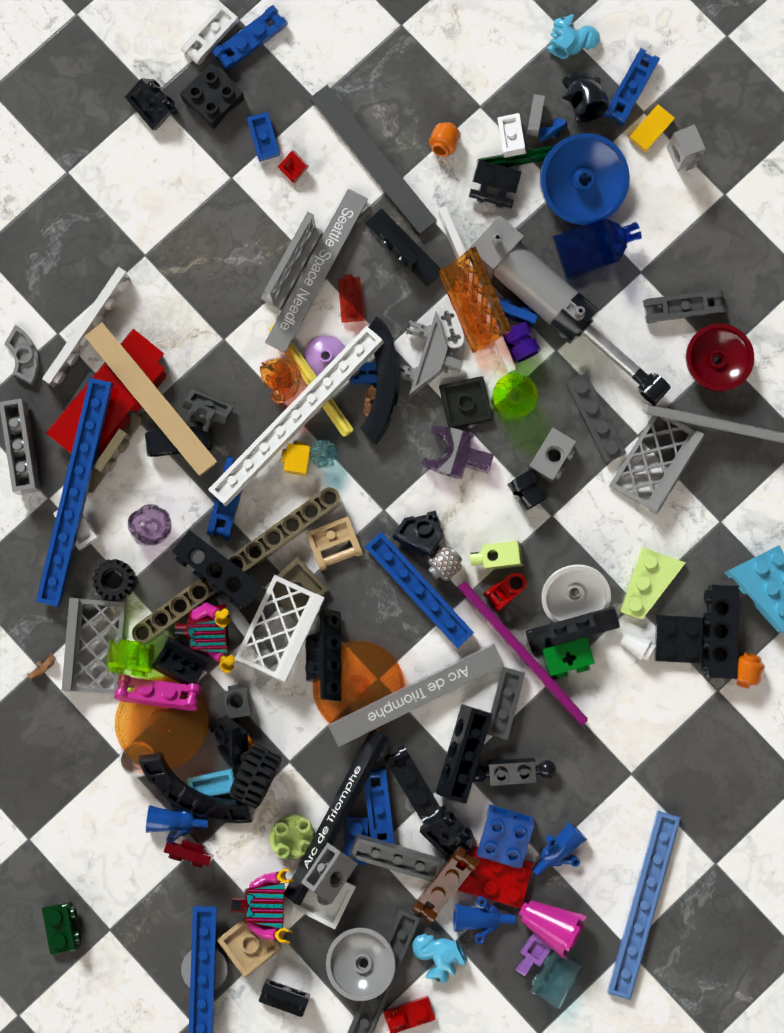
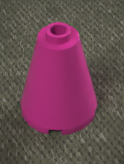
M532 900L529 904L525 902L519 912V915L522 916L521 922L564 959H567L570 955L566 951L569 952L570 948L575 946L584 927L581 921L584 922L587 919V916Z

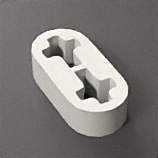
M444 307L439 311L438 317L447 348L458 350L464 343V334L458 314L453 308ZM445 313L453 316L451 318L452 326L448 327L446 320L442 321ZM452 330L455 337H460L455 345L452 341H448L451 338L450 331Z

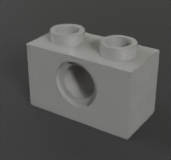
M695 124L675 132L667 146L677 171L682 169L688 171L695 168L706 149Z
M552 428L529 465L528 470L532 469L535 474L550 483L554 478L558 480L565 470L562 467L565 459L570 461L577 450L573 447L576 441L557 429ZM550 451L557 452L560 457L559 461H550L548 453Z
M327 843L301 883L329 903H332L358 863Z

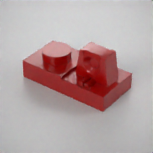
M428 995L383 1011L390 1033H398L435 1020Z

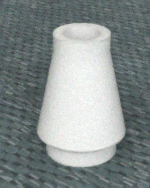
M629 632L625 633L620 642L640 660L644 659L646 661L649 660L656 647L652 640L630 634Z

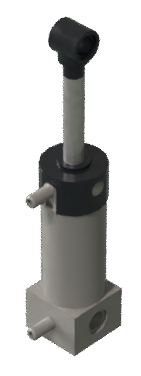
M500 215L469 248L468 256L472 265L490 281L495 276L569 344L577 337L584 335L639 384L638 392L647 402L656 405L671 389L668 382L656 373L648 375L598 331L592 323L600 310L522 243L524 236Z

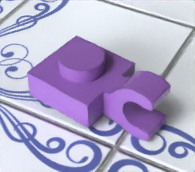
M532 933L520 951L525 957L519 963L516 970L525 977L533 963L539 967L541 966L552 948L536 934Z

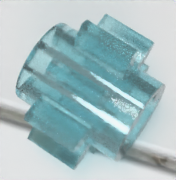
M330 440L314 442L315 448L310 450L312 462L318 465L319 468L334 466L333 460L338 458L336 445L330 443Z

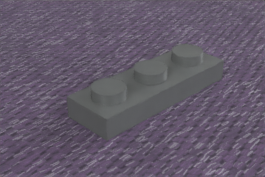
M502 667L490 712L493 715L487 735L508 740L525 672Z

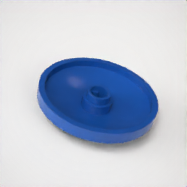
M590 133L572 135L558 142L546 155L540 171V189L548 208L560 219L577 225L596 224L612 216L625 200L630 182L628 164L621 150L609 139Z

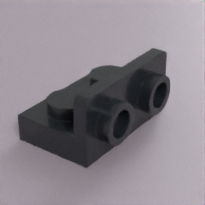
M141 78L125 98L152 130H157L170 115H177L179 111L175 107V102L160 90L162 87L156 80Z
M444 805L439 807L436 817L420 826L419 832L448 860L458 847L461 846L466 852L472 848L473 833L471 829L457 819L455 813L448 810Z
M266 978L259 1002L303 1017L310 994Z

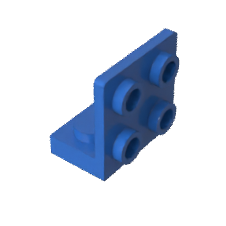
M489 804L487 820L477 849V856L521 868L533 832L534 817Z

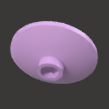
M320 336L313 339L307 345L303 357L316 376H318L342 352L345 345L335 337ZM328 353L330 355L329 359L323 360L321 358L322 354Z

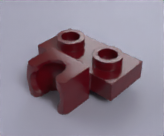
M183 839L181 844L169 841L164 849V853L169 854L168 858L176 861H182L183 859L199 868L211 865L214 857L213 854L204 852L206 845L192 843L187 839Z

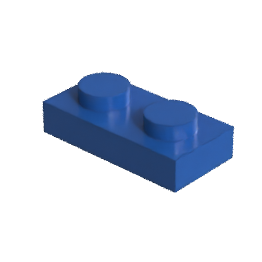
M265 112L247 117L258 161L261 162L279 157L280 153L269 113Z
M504 298L495 300L492 307L493 313L518 323L528 322L531 328L534 327L538 315L534 314L532 309L516 307L512 301Z
M348 816L345 820L344 854L349 858V853L357 833L368 836V817ZM352 859L358 863L357 865H367L366 862Z

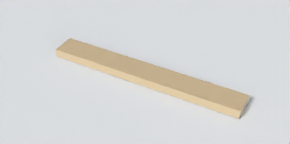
M103 322L84 336L199 476H202L218 463Z

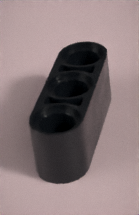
M204 425L189 427L207 450L213 449L210 429L205 432L203 431ZM162 430L145 433L148 457L181 454Z

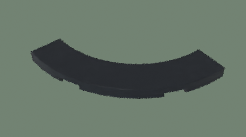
M375 317L368 328L377 334L384 343L374 353L377 365V389L370 413L360 429L372 443L378 444L391 422L390 417L394 405H397L401 376L399 355L395 350L392 334L383 320Z
M162 752L139 756L138 762L148 781L161 791V795L180 809L204 819L209 817L223 820L224 823H251L253 821L250 806L238 800L222 799L204 794L183 782L171 770Z

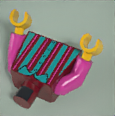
M204 603L189 611L187 623L175 624V637H189L190 649L211 656L220 663V669L224 673H229L234 669L232 664L235 662L233 655L226 657L229 646L228 624L231 622V619L227 617L229 611L226 609V604L213 606L209 603Z
M291 868L263 874L253 880L249 888L245 889L244 898H231L230 912L244 913L243 923L248 924L249 930L262 939L278 940L285 944L291 942L284 940V934L286 932L292 933V931L283 928L285 883L294 881V879L287 880L285 875L287 871H293Z

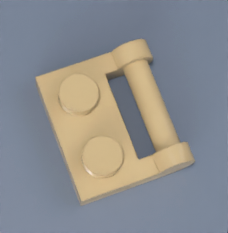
M348 516L306 532L320 571L326 570L327 566L355 555L357 557L363 555ZM351 541L353 547L325 558L322 557V551Z

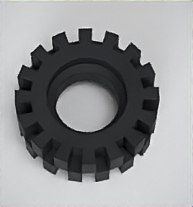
M108 559L104 563L101 562L98 569L95 568L94 570L95 575H92V580H94L92 584L96 589V593L110 601L126 599V596L131 595L132 589H135L136 586L134 584L136 577L134 576L135 572L127 563L118 559ZM113 571L119 572L123 578L121 586L117 589H110L106 584L107 575Z

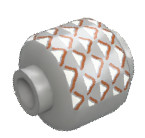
M441 547L432 558L429 557L428 563L430 568L428 571L436 580L440 577L442 580L448 581L461 570L460 562L462 558L452 547Z

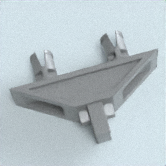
M437 311L435 312L432 325L426 326L410 320L409 326L414 329L407 328L406 334L423 338L426 342L418 367L414 369L400 364L401 378L411 381L412 384L409 399L439 376L441 372L448 373L449 369L460 372L463 361L452 358L454 353L447 351L448 348Z

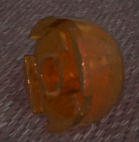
M279 357L262 362L260 374L264 386H269L274 393L269 394L271 399L279 405L294 397L300 386L299 378H301V372L298 366H293L287 359Z

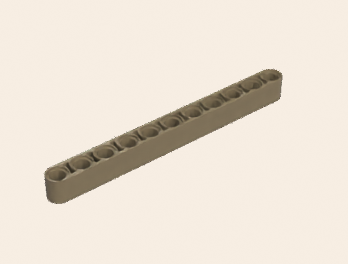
M332 487L323 489L227 559L232 563L235 560H241L243 562L241 570L248 573L335 510L340 504L338 491ZM326 494H334L336 501L333 504H326L324 502ZM308 507H316L318 513L315 517L309 518L305 515ZM297 520L299 528L296 531H289L287 529L289 521ZM273 533H277L281 537L280 542L276 545H272L268 541L269 536ZM256 546L262 549L261 556L252 558L250 550ZM218 565L211 570L212 577L218 573H223L222 566ZM207 578L204 581L198 579L137 623L132 629L133 639L141 644H149L187 617L190 610L201 606L219 594L211 588L213 583ZM238 579L232 580V581L230 582V585H231L232 583H234L235 581H237ZM198 587H204L206 590L205 596L201 599H197L194 595L195 589ZM180 600H184L187 604L186 610L182 613L176 610V603ZM160 614H166L168 617V622L164 626H159L157 623V618ZM143 627L149 630V636L145 640H141L138 636L139 630Z

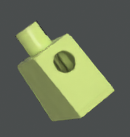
M517 540L482 545V551L470 553L471 566L484 565L486 570L524 566L522 544ZM493 553H498L496 560H491Z

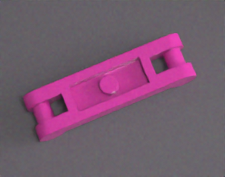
M121 674L118 677L117 683L119 687L115 690L114 699L122 702L194 711L197 710L198 701L196 699L200 695L201 686L192 683L185 685L133 678L129 675ZM128 687L134 688V692H128ZM182 695H188L186 699H181Z

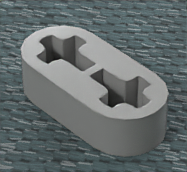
M534 94L527 129L528 136L538 137L545 99L544 95Z

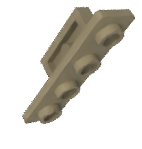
M130 410L126 414L129 417V423L123 430L119 429L102 455L96 457L88 490L90 493L95 492L105 475L115 467L116 459L121 453L126 451L130 444L129 440L142 423L143 418Z

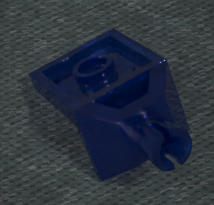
M602 218L552 236L565 278L569 279L619 262L627 248V244L642 239L641 231L630 234L631 231L639 229L638 223L633 222L630 225L621 227L620 224L612 220Z

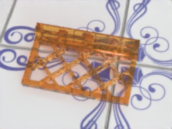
M476 247L470 248L451 265L438 271L472 353L493 347L497 340L511 331ZM470 257L474 263L473 267L470 266ZM469 272L473 274L472 282L469 281ZM479 278L481 279L483 284L482 288L479 287ZM478 293L482 295L481 303L477 301ZM488 299L491 302V309L488 307ZM487 314L491 316L490 323L486 322ZM497 320L499 321L502 330L496 328Z

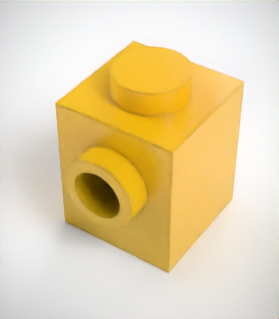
M293 441V444H287V449L282 450L281 462H284L283 470L285 473L302 476L308 475L311 447L307 446L306 442Z

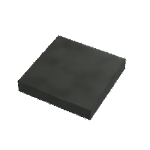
M483 376L439 385L449 430H451L450 428L457 429L493 421Z

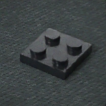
M656 615L654 661L701 664L703 617Z

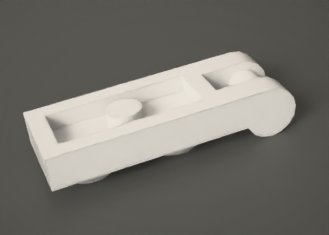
M221 3L183 44L181 51L186 55H190L193 58L192 60L197 65H200L210 51L239 21L238 17ZM197 43L202 46L199 50L194 48Z

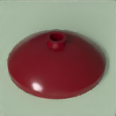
M712 324L700 329L691 338L686 349V366L692 378L702 387L712 391H728L738 387L749 377L754 366V350L748 337L738 328L728 324ZM718 357L720 364H715L713 358Z

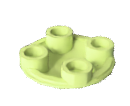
M289 814L281 817L274 823L270 831L269 842L272 850L279 858L295 860L304 856L315 833L312 824L307 818L298 814Z

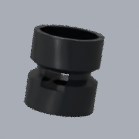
M532 469L507 484L513 495L519 497L518 503L524 512L549 497L544 487L538 486L539 479Z

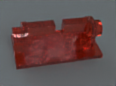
M352 274L344 275V278L338 279L341 322L364 321L360 277H353Z

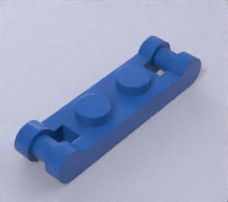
M272 5L261 16L224 44L217 46L212 51V54L216 59H220L221 65L228 71L283 30L288 22L284 17H280L277 8ZM272 19L274 24L271 27H269L267 22H269ZM230 50L234 54L231 57L227 55Z
M642 48L638 51L613 96L608 109L603 115L608 119L611 117L617 120V124L621 126L625 124L660 60V57L656 55L651 56ZM641 61L648 64V67L646 68L641 65ZM617 105L625 108L622 113L615 110Z
M227 456L223 473L236 461L235 458ZM242 491L227 506L217 498L215 499L207 535L213 537L218 535L222 536V539L230 540ZM218 519L226 521L225 527L217 526Z
M382 766L377 770H372L364 784L370 837L378 839L377 834L387 833V839L382 841L395 844L386 767ZM380 779L381 785L371 786V780Z

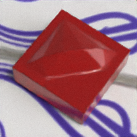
M291 151L278 168L292 183H296L309 168V165L295 151Z

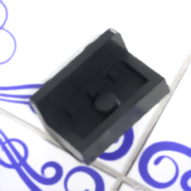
M168 637L164 648L153 662L152 669L180 684H196L205 671L209 658L200 651L190 649L181 641Z

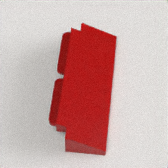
M132 329L120 344L155 387L158 388L166 379L165 368L158 363L165 353L135 329ZM106 362L92 376L94 379L114 383L97 456L102 455L119 429L123 430L129 423V417L126 414L130 410L137 412L142 407ZM88 382L45 432L69 453H72Z

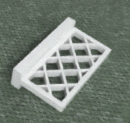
M274 575L235 659L286 682L325 597ZM276 582L286 585L289 594L276 599L273 592ZM289 587L292 588V589H295V590H297V591L291 593ZM299 593L310 596L305 606L296 608L292 596ZM270 595H272L273 600L268 601ZM290 597L294 610L281 614L277 601ZM275 603L279 615L266 620L263 613L264 607ZM303 610L300 617L298 611ZM295 612L298 623L295 627L287 629L283 617ZM262 615L263 621L257 623L260 616ZM280 618L284 631L271 635L267 622ZM265 624L269 636L256 641L253 634L255 627ZM294 630V632H293V634H292V636H291V638H290L288 632ZM286 633L288 645L286 648L277 651L273 638ZM252 636L253 642L248 644V641ZM270 639L275 652L261 656L257 643ZM255 645L259 658L249 661L241 657L246 647ZM284 651V653H283V655H282V657H281V660H280V657H279L278 653ZM276 654L279 664L275 672L265 667L263 659ZM260 660L262 666H260V665H258V664H256V663H254V662Z

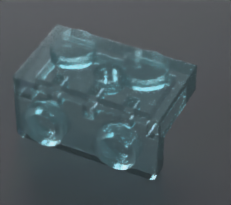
M553 951V953H549L543 963L545 967L541 974L538 973L534 977L531 984L533 986L531 992L560 1009L584 967L570 958H562Z

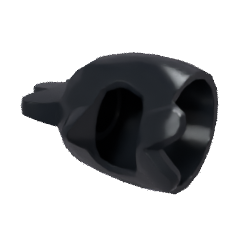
M572 72L570 77L563 78L562 83L566 87L567 92L562 98L569 101L573 106L577 123L593 121L606 112L609 106L608 97L600 85V78H592L586 72L582 75L578 72Z

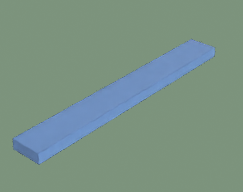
M657 810L609 982L608 994L631 1000L681 817Z

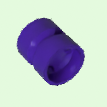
M528 322L517 324L502 333L506 345L511 347L510 354L514 363L525 361L541 351L536 339L530 337L533 332Z

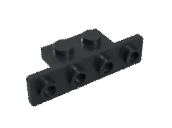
M383 209L377 211L366 222L367 227L381 240L382 246L387 251H392L397 256V261L404 268L407 266L425 286H429L442 274V269Z
M612 606L527 630L526 636L530 649L534 652L617 629L620 627L615 607Z
M321 609L320 632L308 635L306 638V681L316 682L320 680L321 700L341 702V613L339 611Z

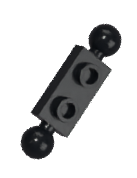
M535 758L488 761L489 769H485L481 765L477 766L473 783H482L486 778H489L490 786L536 783V775H540L545 779L552 778L556 773V766L550 760H544L539 765H536Z

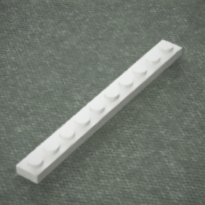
M366 326L208 490L227 506L382 346L383 340Z

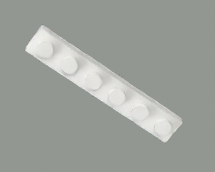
M120 267L116 269L42 379L50 386L55 387L56 384L59 385L66 376L65 371L69 365H74L78 359L80 349L86 347L89 343L84 336L103 322V315L107 310L113 308L118 293L120 291L123 292L128 286L129 276Z

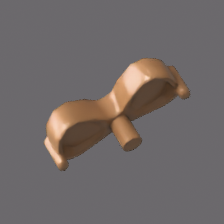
M373 385L366 390L363 413L366 417L372 408L370 402L375 399L377 388H374Z
M50 653L44 664L38 661L36 664L40 668L30 674L28 673V677L33 680L41 676L54 664L56 657Z

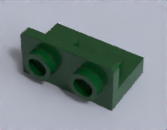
M71 901L43 907L42 913L50 955L66 951L72 952L80 948L79 944L82 943L80 930H76L75 925L77 911L75 906L72 907Z

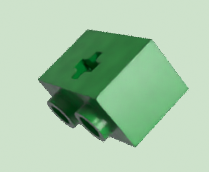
M587 637L541 650L549 676L554 675L555 680L568 676L567 671L576 669L577 673L591 670L589 665L595 664ZM567 652L569 656L573 655L574 657L570 666L568 662L563 663L562 658L566 657Z

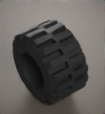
M257 743L254 744L248 751L230 788V797L254 809L260 806L281 764V755Z

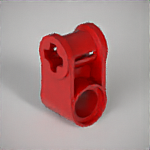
M512 573L501 582L489 588L483 595L489 598L495 606L494 610L497 612L525 589L527 585L526 578L521 573ZM513 577H519L522 580V587L518 590L510 587L509 582ZM494 593L498 595V597L501 599V602L498 600Z

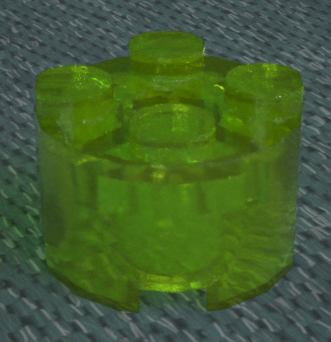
M517 373L504 375L497 381L492 391L491 404L493 410L498 417L507 422H518L526 419L531 415L537 404V387L531 378ZM512 393L514 396H519L517 402L510 400Z
M109 639L105 667L108 668L110 673L124 674V671H132L131 675L147 678V674L152 673L156 645L149 644V648H145L146 645H142L143 642L119 639V643L116 644L115 639Z

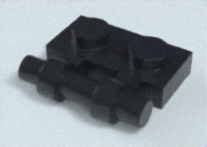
M478 160L472 182L480 184L479 190L471 188L468 197L477 199L476 202L479 203L488 202L495 204L496 207L501 209L503 207L512 209L514 200L506 198L507 192L516 194L522 171ZM488 186L500 189L498 196L486 193Z

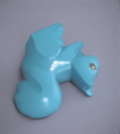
M573 14L556 19L553 23V32L550 35L554 39H551L550 43L552 45L548 46L547 51L562 60L570 55L578 54L583 48L587 50L595 48L600 42V34L592 26H583L578 32L571 28L574 18Z
M422 934L418 935L412 943L413 953L418 959H433L436 967L431 969L425 976L427 979L432 978L440 983H445L449 979L448 972L452 976L456 973L454 964L459 963L464 966L468 961L457 940L452 941L446 938L435 940L433 935Z

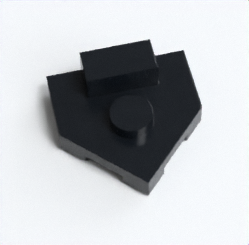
M436 510L427 512L426 515L404 518L394 532L393 539L402 543L403 548L422 558L425 555L432 558L444 541Z
M225 715L208 724L207 727L210 733L214 732L215 738L220 744L217 746L220 755L230 764L236 766L241 763V754L248 751V732Z

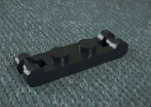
M404 745L399 747L396 753L386 755L384 757L385 761L422 823L425 824L436 817L440 805ZM404 759L407 765L399 769L396 763ZM431 805L434 812L426 815L424 809Z

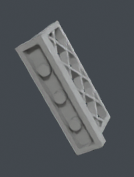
M307 211L261 297L262 301L279 310H282L323 235V231L316 228L314 214Z
M652 416L609 487L657 515L704 440V433L698 430L694 431L676 420L662 417L659 418L667 422L668 429L655 432L653 424L658 417ZM682 430L689 434L685 441L675 443L672 432ZM670 433L672 444L659 447L657 436ZM654 437L656 448L644 451L642 447L643 440ZM674 448L675 458L672 461L663 462L661 451ZM658 452L660 463L647 466L645 455ZM642 456L645 467L632 470L630 465L632 458ZM662 467L664 474L662 479L651 481L649 470ZM646 471L649 482L636 485L633 474ZM631 476L632 487L622 488L617 485L620 477ZM650 486L652 495L648 501H645L638 496L637 489Z
M69 598L61 691L115 694V690L118 689L117 681L120 672L125 602ZM83 604L94 605L99 613L88 621L82 614ZM97 605H104L106 607L101 610ZM110 606L120 607V616L111 622L103 612ZM102 614L110 625L99 633L91 622ZM83 618L87 623L81 627ZM119 620V628L117 629L114 624ZM89 625L97 636L86 644L80 636L81 630ZM112 626L118 633V639L109 645L101 635ZM100 637L108 648L97 656L89 645ZM80 640H81V642H82L85 646L82 647V648L79 650V648H80ZM116 643H117V652H115L114 649L112 648ZM87 647L95 659L84 666L79 661V653ZM110 649L116 656V662L107 668L100 660V657ZM98 660L106 671L95 679L87 668ZM79 663L83 669L77 673ZM114 666H115V676H114L113 673L110 671ZM83 671L93 680L87 687H76L77 676ZM107 672L114 678L113 689H105L98 683V680ZM94 683H96L99 688H90V687H91Z

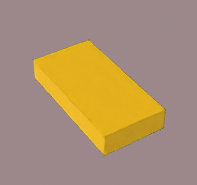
M658 104L629 136V140L646 153L670 126L675 117Z

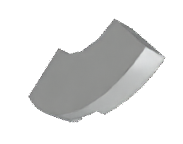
M15 325L4 343L11 350L15 359V367L12 374L34 386L39 372L38 352L32 339L20 327Z

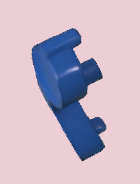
M556 118L552 127L540 128L539 137L541 142L552 135L554 138H557V132L568 126L567 121Z

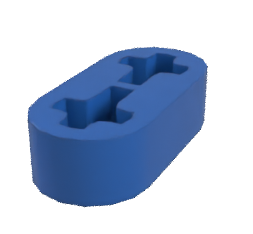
M365 362L359 368V372H366V375H359V379H354V376H352L349 382L356 385L377 384V376L369 375V372H376V362Z

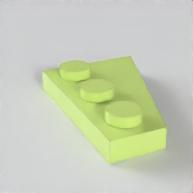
M642 547L620 613L642 620L686 562Z

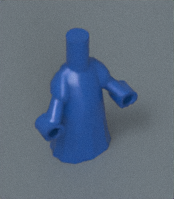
M171 802V807L176 808L177 811L162 809L152 805L148 807L146 833L175 832L167 836L166 842L170 841L169 837H172V842H175L180 836L189 834L193 828L208 829L209 820L194 819L191 813L180 809Z
M568 821L555 838L552 835L546 837L547 845L542 850V860L534 867L533 872L540 876L549 866H562L563 864L574 867L579 866L580 860L577 856L570 855L569 858L567 856L588 839L576 826Z
M483 896L477 898V904L484 908L454 905V932L483 929L481 933L477 932L475 934V941L478 944H482L486 936L494 932L500 924H515V915L501 914Z

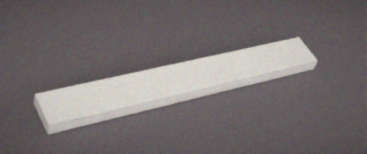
M446 206L438 208L439 219L506 376L513 375L516 371V366L449 209Z

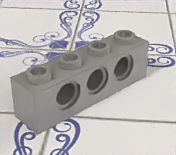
M22 398L0 402L12 492L17 495L40 492L41 487L28 403Z

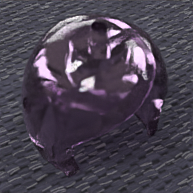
M147 504L129 516L128 530L134 541L139 545H158L164 542L171 533V518L165 509L155 504Z

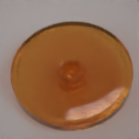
M366 641L347 642L341 644V702L321 700L320 680L313 682V697L321 715L329 723H332L405 687L404 677L396 659L381 646Z
M153 677L148 679L178 683L169 677ZM131 688L128 692H134V688ZM182 695L181 699H186L188 695ZM197 696L198 706L197 710L194 711L120 701L115 715V732L124 753L135 763L139 764L138 759L140 755L162 752L171 769L188 762L201 749L208 732V713L201 696Z

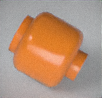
M439 123L433 129L429 138V145L436 155L441 157L449 156L456 151L461 139V133L453 123Z
M746 652L744 655L738 656L737 679H735L738 686L749 689L751 685L754 686L760 683L765 669L761 657Z

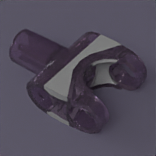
M432 427L431 433L439 436L440 439L447 443L448 452L439 459L423 458L421 463L423 466L439 474L456 479H462L465 467L489 473L494 454L471 448L474 440L473 434L456 428Z

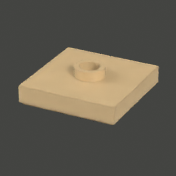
M243 919L217 939L219 945L244 978L282 949L278 941L262 939L250 931L248 924L243 923Z

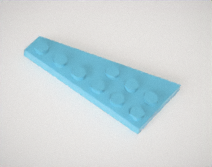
M780 545L724 573L729 579L733 578L739 585L738 589L754 601V606L777 632L781 631L784 634V553Z

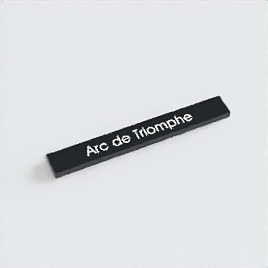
M376 730L370 731L298 865L292 877L294 881L288 884L284 892V896L294 904L300 906L309 888L301 883L326 844L333 845L389 739Z

